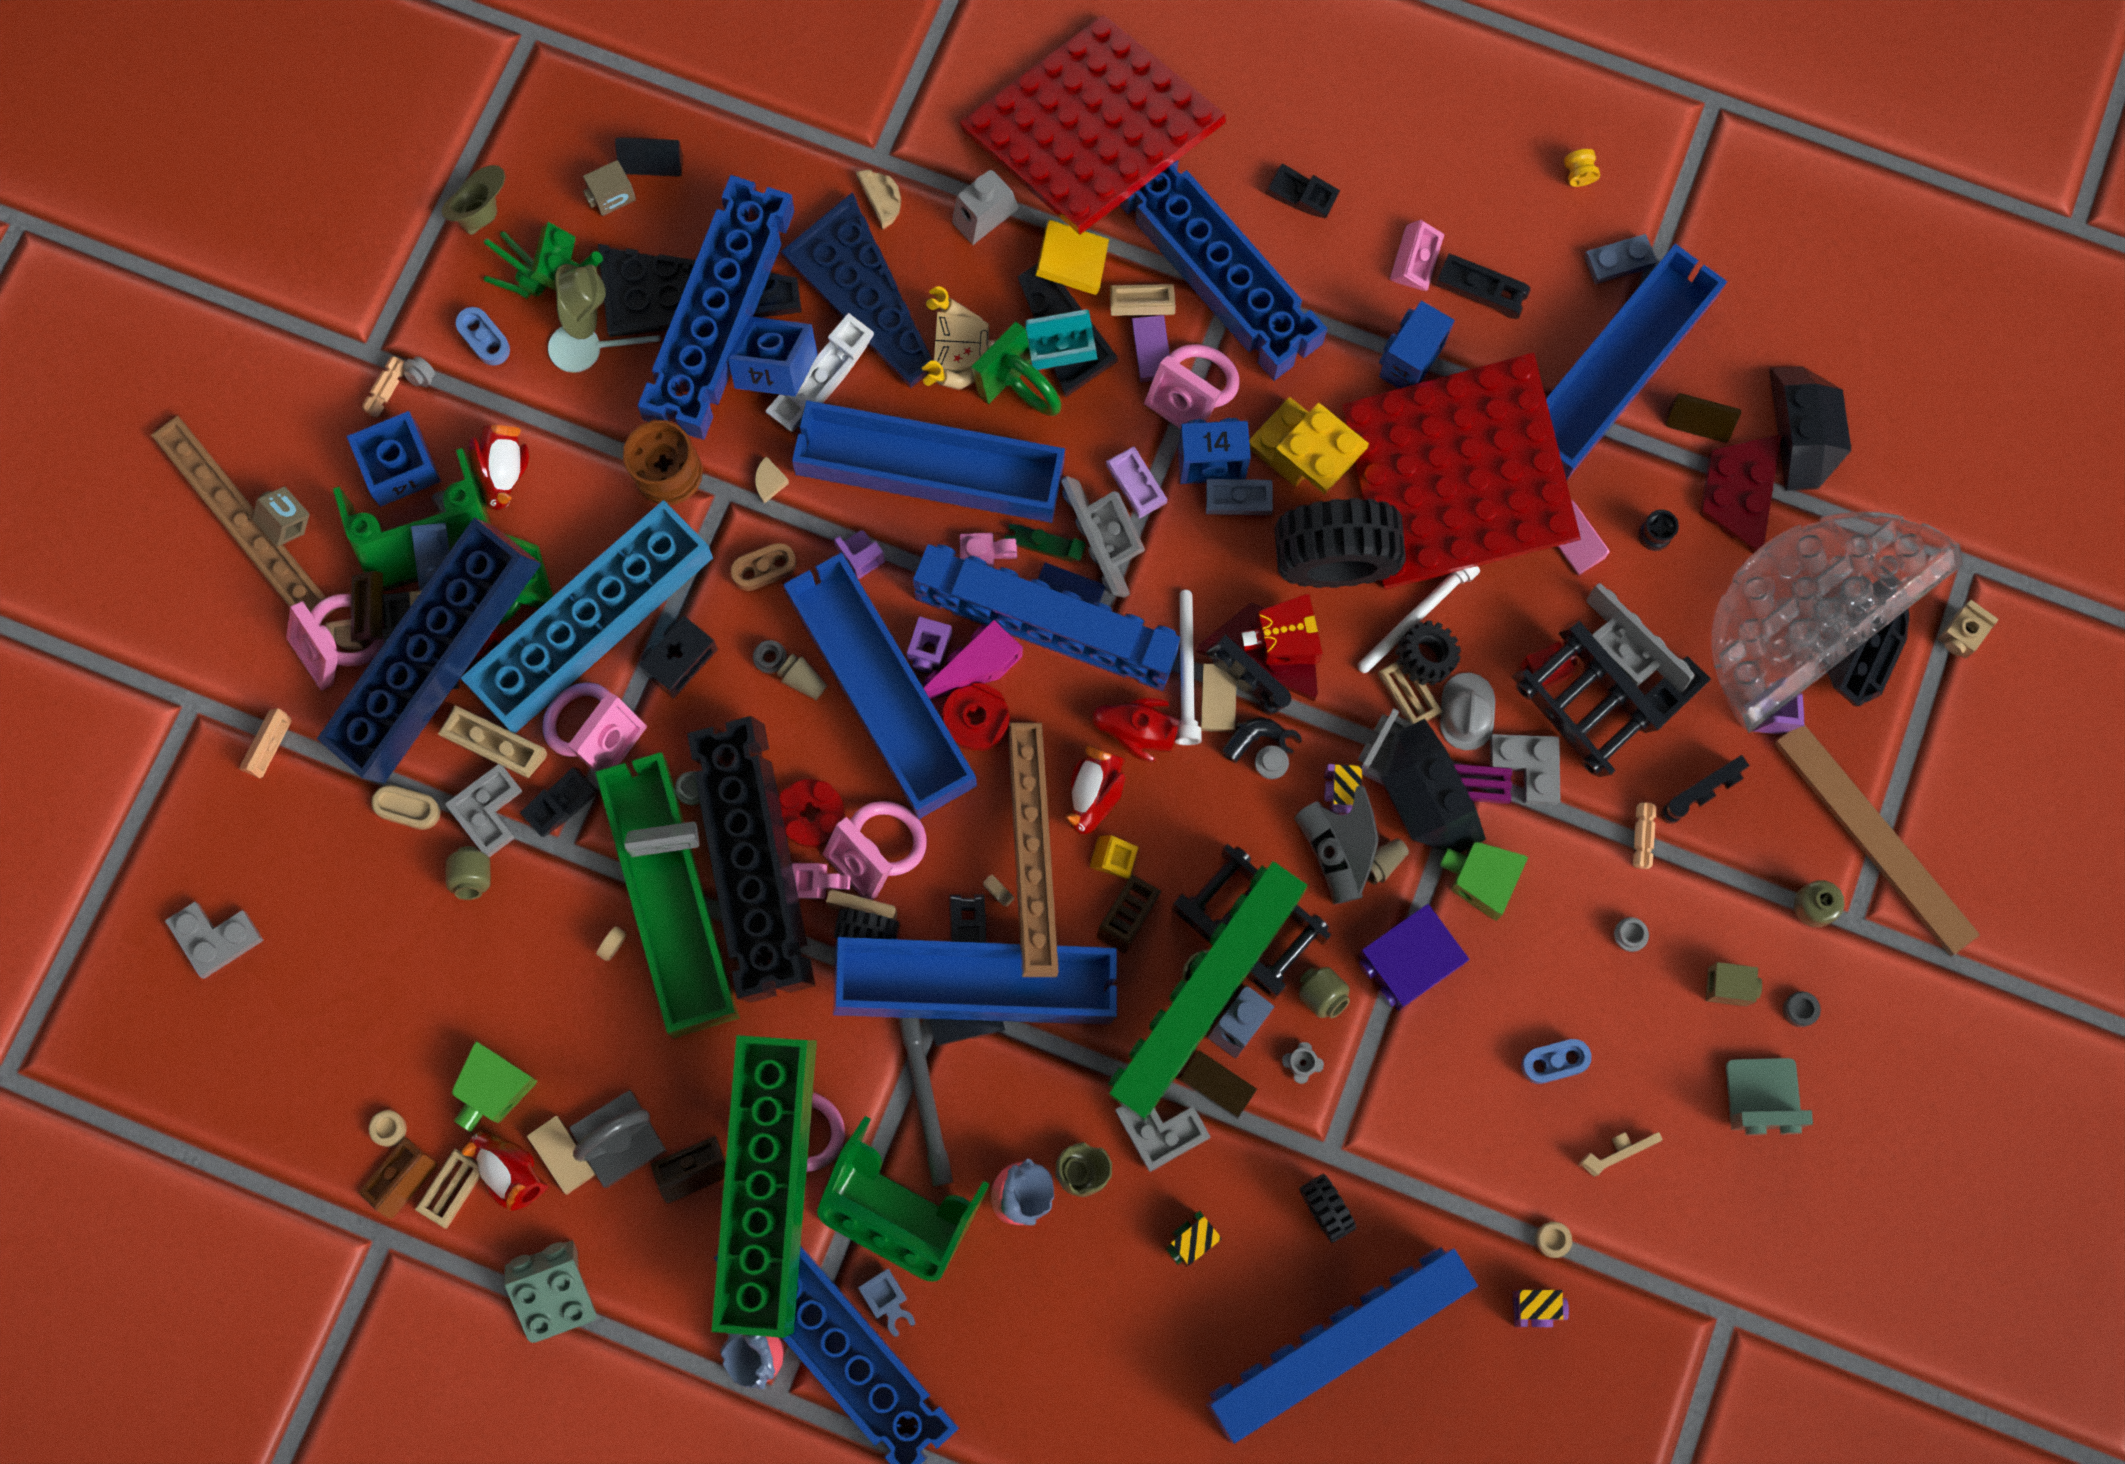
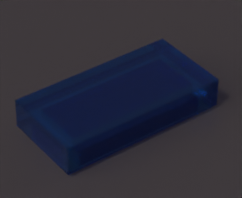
M1044 563L1038 580L1050 586L1049 589L1060 593L1062 591L1073 592L1079 595L1082 601L1094 604V602L1100 603L1106 590L1102 583L1048 563Z

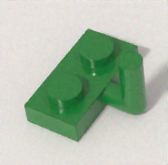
M547 222L541 228L530 277L556 291L555 273L560 266L572 264L576 267H584L586 265L597 267L603 261V256L599 252L594 251L580 264L571 260L576 237Z

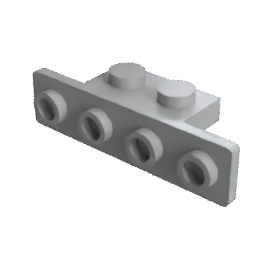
M1068 476L1061 479L1065 488L1062 491L1064 499L1075 510L1078 517L1075 519L1076 525L1090 543L1091 547L1088 548L1089 554L1093 561L1100 565L1104 574L1102 582L1106 590L1113 595L1127 597L1130 595V592L1118 566L1142 553L1145 549L1120 494L1113 491L1090 505L1080 482Z
M1598 583L1586 601L1607 623L1597 630L1593 637L1636 686L1657 670L1679 692L1684 691L1695 676L1688 664L1675 656L1666 647L1664 641L1644 626L1641 619L1635 613L1630 612L1611 590Z

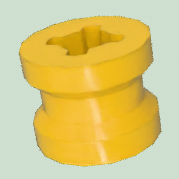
M1580 149L1568 154L1564 158V165L1570 171L1568 181L1571 186H1586L1600 178L1599 168L1594 165L1596 160L1594 150Z

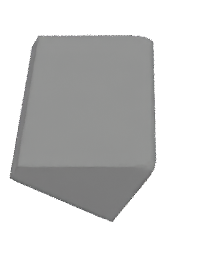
M695 822L629 831L624 843L625 849L630 856L636 857L698 848L697 824Z

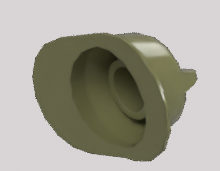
M490 165L474 172L459 190L444 203L442 216L447 220L457 221L465 232L470 235L475 234L482 227L491 223L497 215L495 196L504 185L506 178L504 170L500 166Z
M564 264L555 273L559 321L563 329L571 337L578 340L587 339L593 335L596 329L597 308L604 301L606 288L603 280L597 274L594 265L576 267L572 264Z

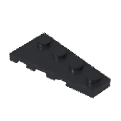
M1038 263L1018 276L1019 283L1034 319L1082 310L1063 284L1035 276ZM1092 322L1097 359L1054 367L1065 397H1068L1118 362L1117 355Z

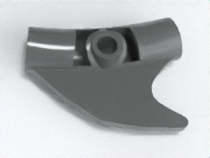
M1357 786L1352 809L1346 815L1332 812L1317 801L1302 809L1294 817L1318 860L1333 905L1363 898L1362 891L1371 871L1379 838L1374 813L1364 786Z

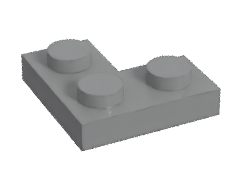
M1492 734L1490 737V767L1524 771V804L1558 805L1560 803L1559 737Z
M498 764L445 805L481 852L491 857L515 839L496 814V811L523 791L508 771Z
M193 902L165 920L199 977L203 979L264 941L247 912L243 910L215 928L201 905L197 902Z
M1123 1106L1115 1110L1149 1173L1211 1138L1194 1106L1165 1123L1161 1121L1155 1108L1145 1122Z

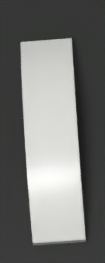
M848 313L828 336L830 342L816 357L796 397L779 395L768 407L766 413L790 432L794 431L801 425L806 400L823 403L855 365L872 339L874 332Z

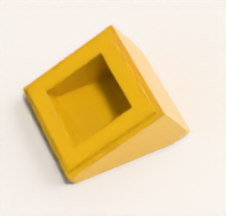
M1112 835L1099 836L1090 868L1129 879L1138 846Z

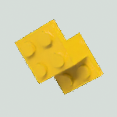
M1291 397L1249 439L1250 450L1294 487L1305 478L1323 494L1329 491L1365 452L1369 445L1368 442L1319 402L1308 412Z

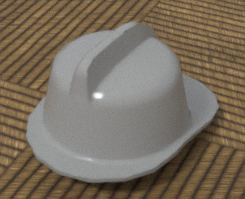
M1460 673L1452 677L1444 686L1442 693L1441 732L1446 741L1453 747L1461 750H1475L1483 746L1492 735L1495 718L1494 690L1487 680L1477 674Z

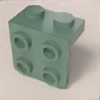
M1736 1059L1726 1063L1731 1130H1745V1135L1767 1134V1129H1780V1134L1789 1135L1801 1134L1803 1127L1813 1124L1812 1110H1801L1797 1067L1793 1059Z
M573 1240L566 1243L557 1242L551 1244L544 1251L530 1256H518L505 1265L504 1285L529 1342L536 1343L595 1320L596 1310L578 1269V1251Z

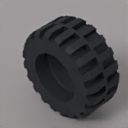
M1350 498L1349 500L1331 499V501L1313 502L1311 505H1301L1295 510L1285 512L1275 524L1278 572L1284 580L1291 584L1297 583L1299 586H1313V588H1339L1340 586L1350 587L1363 583L1369 584L1376 580L1389 578V575L1397 574L1406 561L1402 515L1395 506L1389 505V503L1384 501L1377 502L1374 499L1360 500L1359 498Z

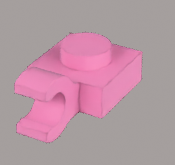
M993 533L960 534V558L965 560L969 556H975L984 560L987 566L994 568V559L1017 558L1016 539H1002L994 542Z
M792 863L799 899H825L826 889H850V876L827 874L826 864Z

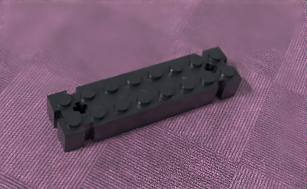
M752 716L726 722L727 731L725 732L712 726L687 733L692 760L700 763L702 766L701 771L694 773L730 959L739 962L740 970L732 971L736 997L739 1000L752 1003L777 996L776 989L791 993L816 985L811 959L801 956L800 951L801 947L808 946L773 765L771 761L762 756V751L769 750L765 724ZM773 953V959L770 960L771 963L767 964L768 957L772 958L770 954Z

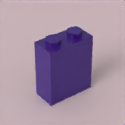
M1429 904L1382 935L1358 954L1361 960L1358 964L1367 978H1374L1382 988L1379 990V994L1389 1007L1395 1006L1398 1011L1470 960Z

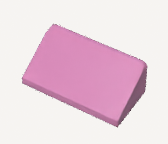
M1422 220L1408 224L1402 237L1390 280L1398 284L1427 291L1444 234Z
M1571 500L1581 540L1557 547L1577 575H1580L1604 560L1609 554V549L1575 502Z

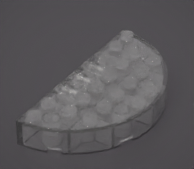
M1848 512L1821 517V521L1802 528L1801 525L1795 526L1760 547L1732 577V584L1725 596L1722 595L1712 627L1711 648L1714 667L1726 701L1738 722L1748 733L1752 732L1963 565L1960 545L1934 527L1925 523L1919 525L1904 520V517L1900 515L1882 512Z

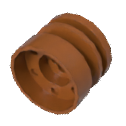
M653 420L640 425L629 435L624 445L623 460L628 473L647 500L656 504L664 500L668 505H676L686 501L697 491L702 481L703 466L688 434L679 425L667 420Z

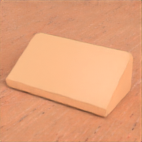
M278 708L269 710L239 767L241 771L260 779L261 777L263 778L292 722L291 718L284 711Z

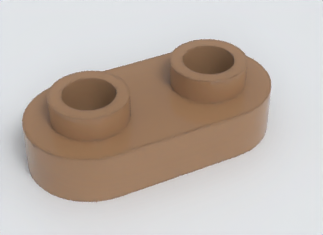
M782 543L767 546L736 559L731 567V576L735 585L742 590L751 591L790 576L796 568L795 554L789 546ZM783 559L786 563L783 567L774 566L775 561ZM747 571L755 573L751 579H745L743 575Z

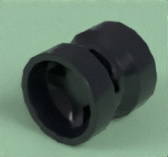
M1663 509L1652 512L1639 529V541L1645 548L1651 551H1661L1666 548L1678 532L1679 524L1677 518L1670 511Z

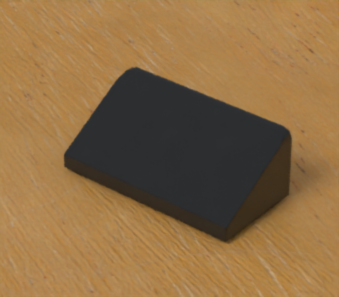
M615 138L617 160L625 174L675 177L682 175L683 152L678 140Z

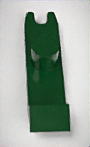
M1016 524L1008 525L1009 531L1014 532L1015 535H1005V539H1016L1017 547L1069 562L1080 561L1086 545L1085 542L1076 538L1069 540L1045 533L1041 529L1035 530Z

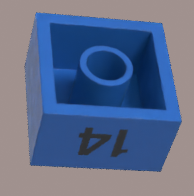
M1422 300L1415 310L1409 308L1400 322L1401 327L1397 334L1393 333L1383 348L1385 352L1379 360V364L1382 365L1379 377L1398 389L1421 383L1443 350L1455 320Z
M751 316L728 357L734 388L796 397L818 355L812 324Z
M409 411L347 436L368 490L380 507L442 482L420 428Z
M1225 418L1220 422L1207 423L1202 419H1194L1181 424L1178 443L1180 484L1206 483L1207 479H1246L1251 459L1248 421H1239L1237 418Z

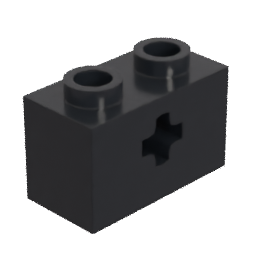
M685 616L678 622L673 621L666 628L663 634L664 638L656 647L652 645L644 652L641 657L642 662L639 665L644 675L673 699L718 650L714 639ZM673 652H675L676 654L682 653L681 658H677L675 656L671 658L670 655Z

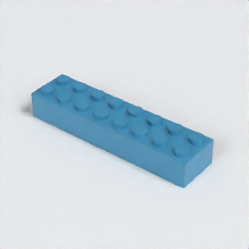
M664 500L661 501L466 672L461 679L510 732L517 733L552 702L560 692L570 686L711 561L713 556L708 544Z

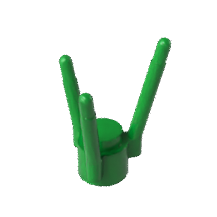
M502 231L500 236L527 264L523 265L489 239H485L484 244L518 269L515 280L519 282V286L489 276L484 277L485 282L516 292L526 299L530 294L534 297L542 294L547 286L530 277L534 260L506 232Z

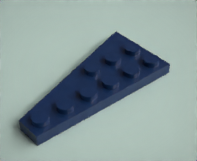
M852 192L781 251V255L842 319L850 313L874 332L868 346L911 389L929 373L928 371H923L922 367L933 360L910 316L908 307L898 291L897 284Z

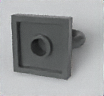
M631 1090L569 1127L578 1142L573 1150V1158L579 1162L589 1161L604 1188L615 1184L667 1150L649 1121V1112L642 1109Z

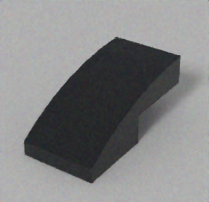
M1282 163L1278 167L1265 194L1297 210L1325 219L1340 190L1315 175L1308 179Z
M1688 656L1683 661L1688 664L1695 676L1684 691L1679 692L1663 678L1645 695L1666 721L1674 716L1711 680Z
M572 767L549 790L543 789L520 813L541 837H545L577 813L599 791L579 768Z
M930 1019L937 1047L1006 1031L1003 1021Z

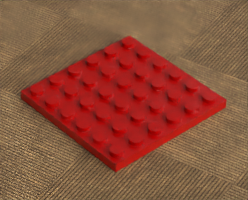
M1103 14L959 123L962 131L1074 231L1081 235L1224 125L1226 117L1225 113Z
M1534 352L1342 404L1347 426L1369 443L1365 452L1355 461L1364 500L1374 499L1377 502H1387L1389 505L1395 506L1402 515L1406 561L1397 574L1389 575V578L1382 580L1385 590L1581 540Z

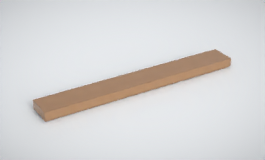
M178 415L151 434L289 607L303 601L311 613L319 602L326 599L285 546L282 544L277 547L254 522L253 514L255 509ZM334 609V610L330 611L329 613H327V614L324 616V618H326L328 615H330V614H331L333 611H335L336 609Z
M1009 722L1007 732L1022 977H1057L1059 971L1042 723Z
M1805 724L1802 727L1789 731L1774 743L1950 957L1958 953L1980 935Z

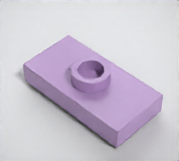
M1134 446L1106 461V467L1138 518L1167 504L1168 499Z

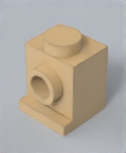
M1970 600L1958 610L1938 640L1945 644V648L1949 652L1966 659L1977 650L1999 619Z

